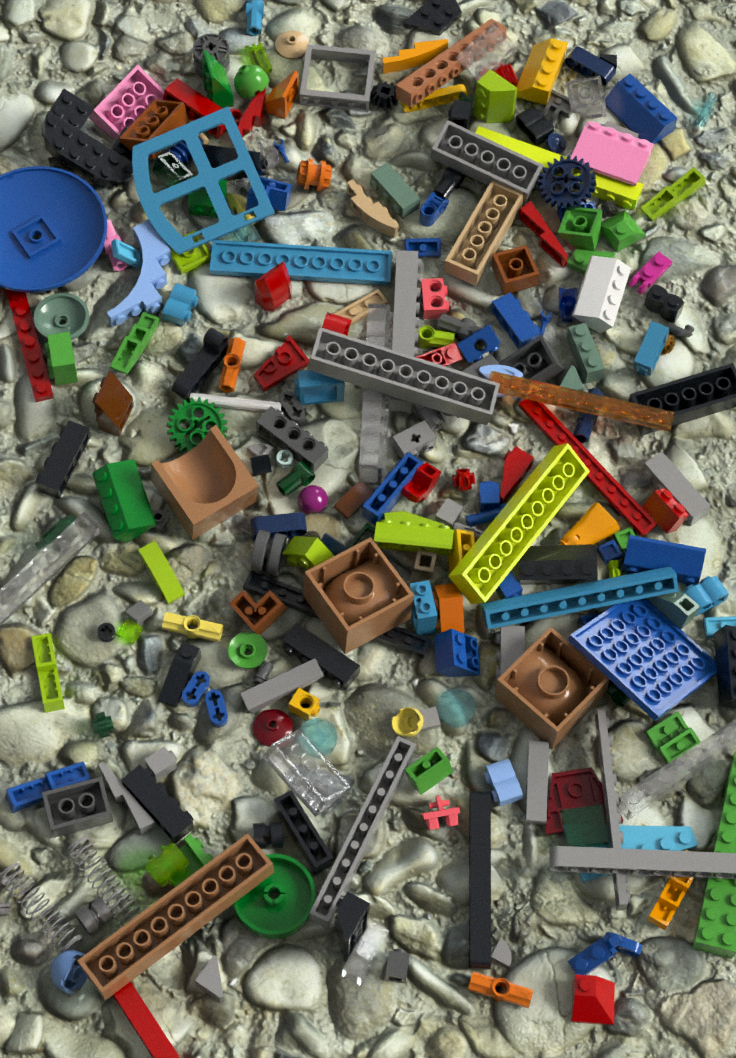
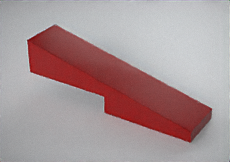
M528 202L520 208L519 219L539 237L538 245L564 268L567 265V253L532 202Z

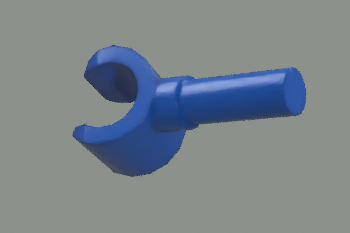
M280 139V145H277L274 141L275 152L282 155L285 163H289V159L284 151V140Z
M544 310L541 312L540 335L542 336L544 335L546 325L551 322L552 312H550L549 316L544 315Z

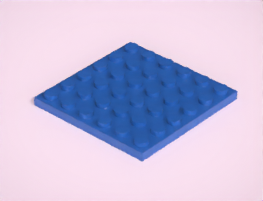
M647 598L615 604L572 633L567 639L654 721L658 720L717 675L716 661Z

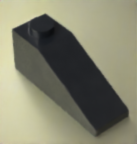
M183 641L181 642L173 658L158 701L175 708L177 707L182 693L201 659L200 648Z

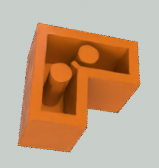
M455 584L434 585V592L432 594L436 611H438L436 629H439L440 633L449 629L465 633L463 596L461 591Z

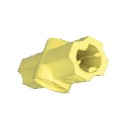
M166 612L163 618L162 630L184 634L190 639L202 638L219 642L222 637L223 625L200 620L195 615L186 617ZM191 625L197 626L195 629H189L188 627Z

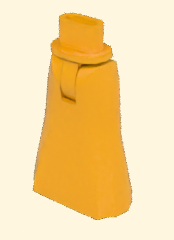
M595 502L562 537L559 545L595 544L620 531L616 520L599 503Z

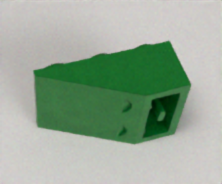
M204 50V58H201L202 76L204 79L202 83L204 90L208 92L207 98L221 108L233 107V93L225 68Z

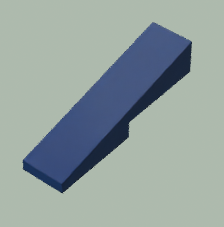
M84 761L48 772L43 778L6 790L5 797L12 813H15L43 801L42 792L90 780L91 777Z

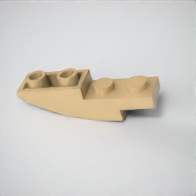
M353 179L348 181L347 193L351 197L350 208L363 222L378 232L393 238L398 237L399 225L395 219L390 217L387 208L382 206L379 201L373 204L371 198L364 194L360 184L357 185Z

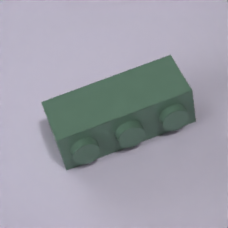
M389 163L371 172V187L381 194L384 202L390 204L395 214H398L403 219L419 209L420 198Z
M582 323L568 327L566 339L584 383L602 380L605 367L587 324Z

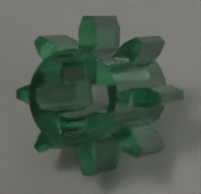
M105 712L95 714L96 719L91 720L94 735L100 734L101 738L110 736L109 731L114 730L111 715L105 716Z

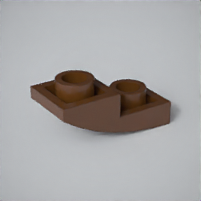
M359 481L333 508L348 520L359 511L365 500L372 496L373 491L362 481Z

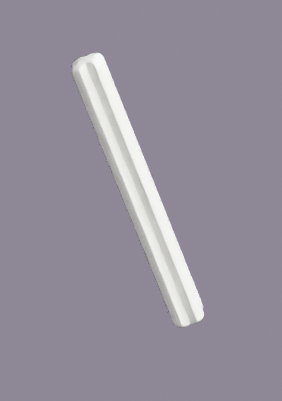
M199 393L190 394V398L192 397L194 402H197L198 397H200L203 403L206 399H208L209 405L215 402V407L265 412L270 406L280 411L282 409L280 402Z

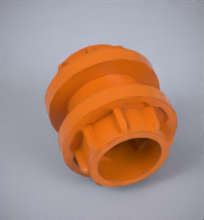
M307 158L306 161L302 160L298 166L296 183L308 190L309 185L316 186L315 191L321 192L322 189L326 190L330 185L332 167L322 160L319 165L313 164V159Z

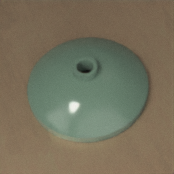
M52 294L44 298L37 305L34 312V324L37 331L46 339H48L47 335L70 332L71 340H73L86 330L89 324V310L85 302L73 294Z

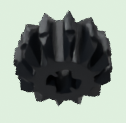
M387 81L383 84L378 82L377 85L373 86L370 98L373 105H377V109L382 107L384 111L386 108L392 110L393 106H397L399 100L396 99V86H394L393 82L387 84Z

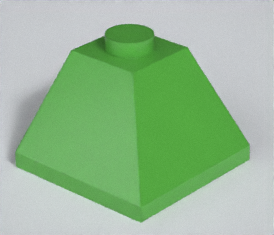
M568 206L559 227L558 235L577 249L595 251L600 238L602 210L574 207V210H572Z
M626 210L601 223L600 233L616 252L646 237V234Z

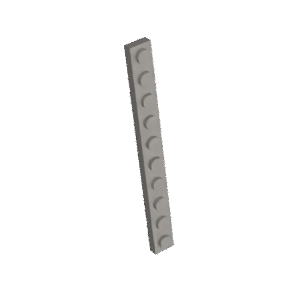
M597 710L594 718L609 848H621V844H623V832L619 831L621 813L617 812L616 806L619 804V795L614 789L617 778L616 773L612 772V766H614V755L610 754L612 737L608 735L607 729L610 728L609 716H606L605 710ZM612 874L616 910H625L628 903H630V892L626 891L628 875Z

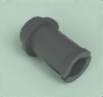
M263 661L257 674L253 676V683L256 686L267 681L273 669V665L267 661L265 665L266 661Z

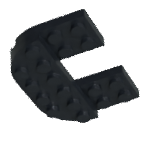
M63 89L48 111L42 124L41 133L48 152L57 161L61 162V160H64L92 177L91 181L95 184L113 187L120 184L123 186L134 179L132 151L119 140V137L128 127H124L112 148L107 147L81 131L94 106L68 90Z

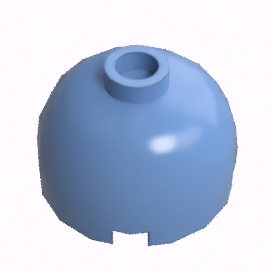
M66 950L51 962V980L61 991L67 994H74L72 991L75 988L80 989L86 982L88 977L82 971L77 961L85 955L84 953L76 950Z

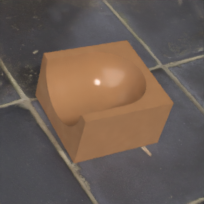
M217 425L210 428L206 437L181 457L166 463H160L158 459L151 463V481L192 540L256 502L258 484Z
M371 537L305 571L303 596L344 654L411 619L414 594Z
M550 627L497 679L494 698L544 742H549V746L553 749L605 696L610 679L578 649Z

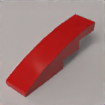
M266 88L254 97L240 120L238 129L242 139L251 140L253 126H261Z

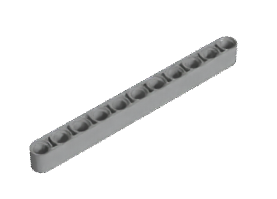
M553 846L549 848L550 870L555 872L736 879V853Z

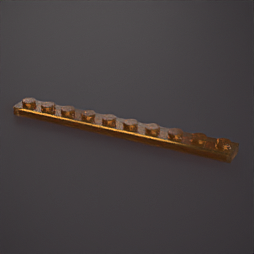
M491 371L489 376L490 381L500 384L498 393L668 432L671 430L675 412Z

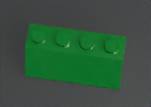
M135 460L109 463L92 473L114 539L128 543L157 525Z

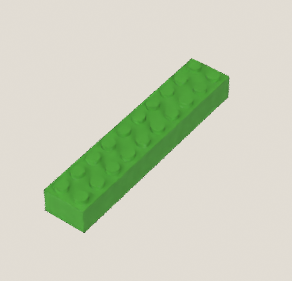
M736 751L730 763L712 852L736 853ZM706 878L692 949L733 959L736 954V879Z

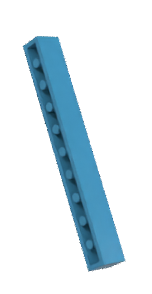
M669 566L482 603L483 620L487 629H493L679 592L677 574Z

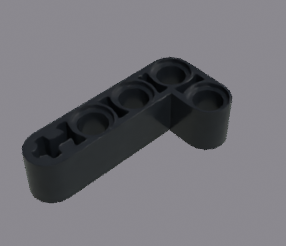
M212 327L209 328L203 338L204 346L172 386V391L186 400H189L191 393L197 392L227 354L228 336Z

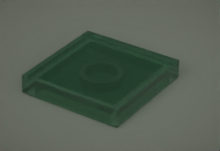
M72 515L60 519L35 542L37 548L41 549L48 546L76 519Z
M603 804L562 809L567 846L593 847L608 845Z

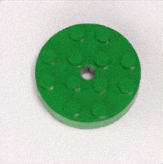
M266 854L273 863L275 873L237 900L233 906L237 918L248 931L262 938L280 939L295 934L307 924L309 913L316 901V890L311 874L299 861L287 855ZM271 893L279 894V897L274 902L269 897Z

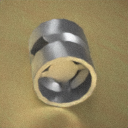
M99 896L89 902L88 908L82 907L74 913L88 935L97 931L99 924L105 925L114 918L107 905Z

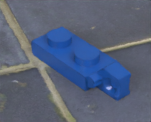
M617 934L611 938L605 936L574 956L568 963L576 974L588 975L614 957V954L617 952L615 947L624 941Z

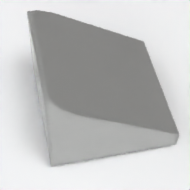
M139 600L125 611L137 626L153 615L152 609L142 600Z

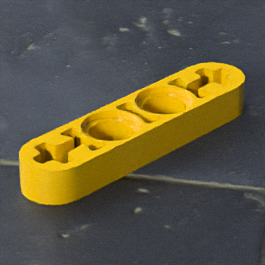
M458 84L437 89L412 108L401 102L403 111L408 113L452 103L454 100H463L468 94L465 86Z

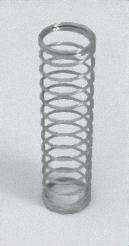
M87 836L81 837L68 847L66 853L70 858H74L75 864H79V870H84L83 876L88 877L87 882L93 883L92 888L97 889V895H102L101 899L107 902V907L111 908L112 914H116L115 919L121 921L120 926L123 927V920L136 913L140 906L132 908L123 918H117L118 914L131 907L135 900L127 902L118 912H112L114 907L130 897V893L123 895L113 906H108V902L121 895L126 887L118 889L108 900L103 899L104 895L116 889L121 884V881L113 883L104 893H98L100 888L108 885L116 878V874L104 880L99 887H94L95 882L106 877L112 868L103 871L94 881H89L90 876L105 868L107 862L99 864L89 875H85V870L99 863L103 856L94 858L84 869H81L80 865L93 858L98 852L95 849L88 853L79 863H76L77 857L82 856L93 847V843L88 844L90 839ZM86 840L78 849L72 851L80 842ZM88 846H90V848H88L86 851H84L83 853H81L85 848H87ZM93 852H95L91 857H89L88 859H86L90 854H92ZM98 858H100L96 863H94L93 865L89 866V865H90L91 863H93L95 860H97ZM103 864H105L102 868H100L99 870H97L96 872H94V871H95L96 869H98L100 866H102ZM109 870L108 873H106L104 876H102L101 878H99L101 875H103L105 872H107V871Z
M14 863L7 867L0 874L1 885H6L5 889L11 891V896L16 897V902L21 903V908L26 909V914L31 915V920L36 921L37 926H42L41 931L47 932L46 937L52 938L51 943L57 944V950L62 953L79 940L70 949L76 950L82 944L83 937L78 934L62 949H59V944L68 939L75 932V928L69 930L59 942L54 943V938L63 933L70 926V922L65 923L57 930L54 936L49 937V931L58 927L65 920V916L60 917L48 930L43 931L44 925L53 921L59 915L60 910L52 913L43 924L38 925L39 919L48 915L54 909L55 904L47 907L38 918L33 919L34 913L43 909L49 903L50 898L43 900L32 913H28V908L38 903L45 893L38 894L27 907H23V902L33 897L40 887L33 888L22 901H18V896L27 892L34 885L35 881L28 882L17 895H13V890L22 886L30 876H23L12 889H8V884L17 880L24 873V869H21L19 863ZM17 867L11 875L3 879L11 869ZM22 871L19 876L12 880L15 875ZM24 878H26L25 881H23L20 885L17 886V884H18L20 881H22ZM31 884L25 891H23L25 887Z

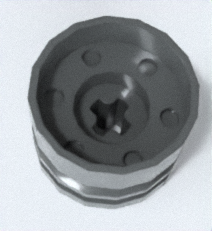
M205 34L196 39L193 44L196 74L203 79L201 58H204V50L215 58L225 68L226 74H228L230 70V57L227 40L217 34Z

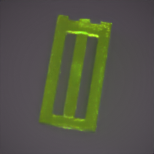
M259 42L258 45L252 44V47H249V45L245 46L251 65H256L251 53L254 51L259 66L266 74L271 73L272 67L262 42ZM258 50H260L267 69L264 68Z

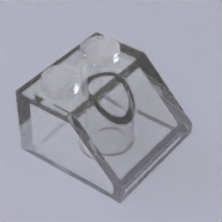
M600 76L566 82L571 112L588 119L607 116Z

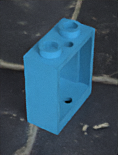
M651 321L634 360V369L637 370L638 374L643 376L647 374L652 375L669 336V327Z
M310 370L298 371V378L294 379L295 397L299 399L301 405L344 401V381Z
M430 581L410 583V590L414 594L411 613L414 631L422 636L435 635L438 615Z

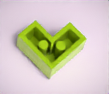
M294 536L282 553L287 559L288 564L293 567H305L307 570L334 557L318 537Z

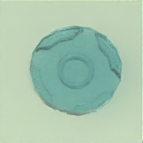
M454 688L441 694L438 698L436 709L440 720L444 724L446 723L455 728L463 727L471 722L475 715L476 704L472 695L466 690Z
M310 719L303 723L299 729V747L305 754L312 757L320 758L332 753L337 744V731L333 724L326 719Z

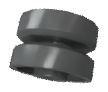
M259 530L252 551L251 571L262 573L267 563L268 575L278 577L284 560L282 553L286 548L287 535L276 533L271 542L270 531Z

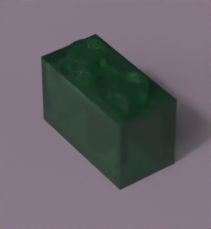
M171 151L157 156L152 172L167 188L186 181L193 176Z

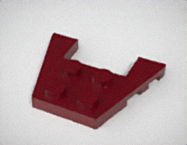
M592 767L552 773L545 836L562 834L564 832L560 815L563 812L600 807L604 825H607L602 783Z

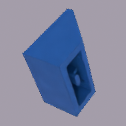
M449 629L434 636L437 673L448 677L480 675L477 638L454 629Z

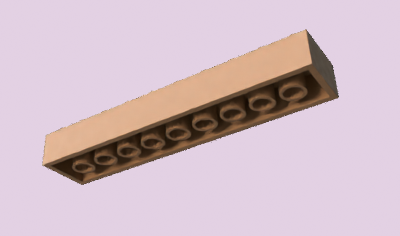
M247 833L77 960L80 968L104 1000H107L275 873L273 863Z

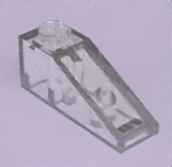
M372 921L343 967L342 976L361 986L390 930Z

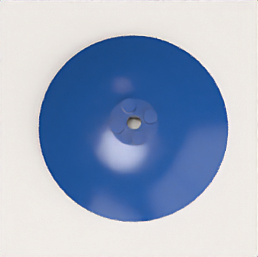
M47 166L24 167L0 175V287L17 292H43L56 289L79 278L95 263L106 242L108 223L102 200L85 180L63 169ZM36 234L41 235L40 239H32V237Z

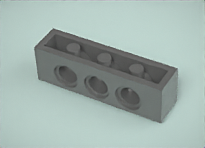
M270 406L256 421L257 431L282 450H289L293 454L294 459L298 462L303 461L313 472L328 459V447L322 441H317L309 431L301 429L294 420L286 418L279 409H274ZM282 426L283 428L277 429L275 427Z

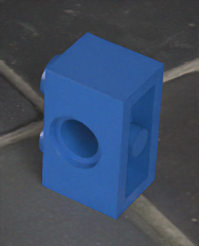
M488 323L459 341L457 345L468 363L472 361L476 363L484 358L482 355L489 351L491 354L499 349L498 345L501 341ZM482 340L485 343V347L477 349L475 342Z

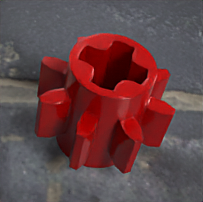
M468 468L456 470V475H452L453 486H457L459 491L470 490L472 488L471 484H475L474 472L470 473Z

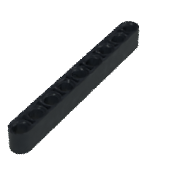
M470 791L469 969L490 970L491 792Z

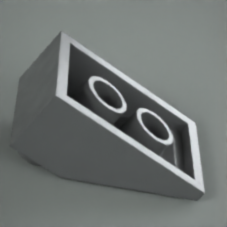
M542 335L499 362L500 365L510 366L522 372L523 377L520 380L522 391L550 381L565 371L550 342Z

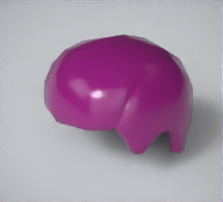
M310 485L301 491L297 504L299 509L306 514L312 512L320 513L327 506L328 496L322 487Z

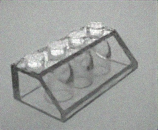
M300 729L271 744L263 758L315 817L330 809L351 789L348 782Z

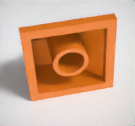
M298 71L290 74L272 89L270 95L265 97L266 113L286 119L299 93Z

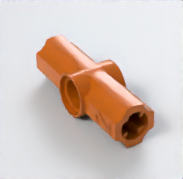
M234 337L230 339L227 354L224 357V366L218 388L225 393L235 391L237 378L241 371V362L246 341H243L241 338Z
M472 972L468 986L469 991L492 997L497 1002L505 1001L525 1008H529L534 991L533 989L510 983L504 978L496 979L477 972ZM497 986H502L505 988L506 992L504 994H499L496 992L495 988Z

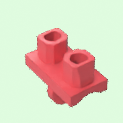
M436 795V802L429 803V809L437 808V810L421 813L428 830L439 828L438 817L445 816L447 827L458 825L460 808L443 809V806L450 805L449 800L441 801L440 795Z

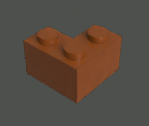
M243 590L229 603L250 628L259 635L288 610V607L272 591L266 593L256 602L250 594Z

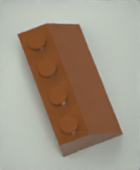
M155 99L119 137L120 142L133 152V146L185 125L189 121L184 102ZM161 151L149 155L148 160H154Z

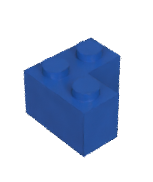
M259 176L273 209L285 211L290 203L292 184ZM252 187L248 191L246 210L254 208L259 204Z

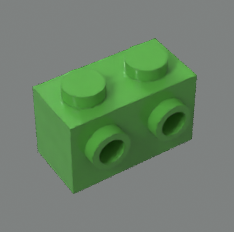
M438 747L404 769L410 784L420 795L453 773L449 759Z

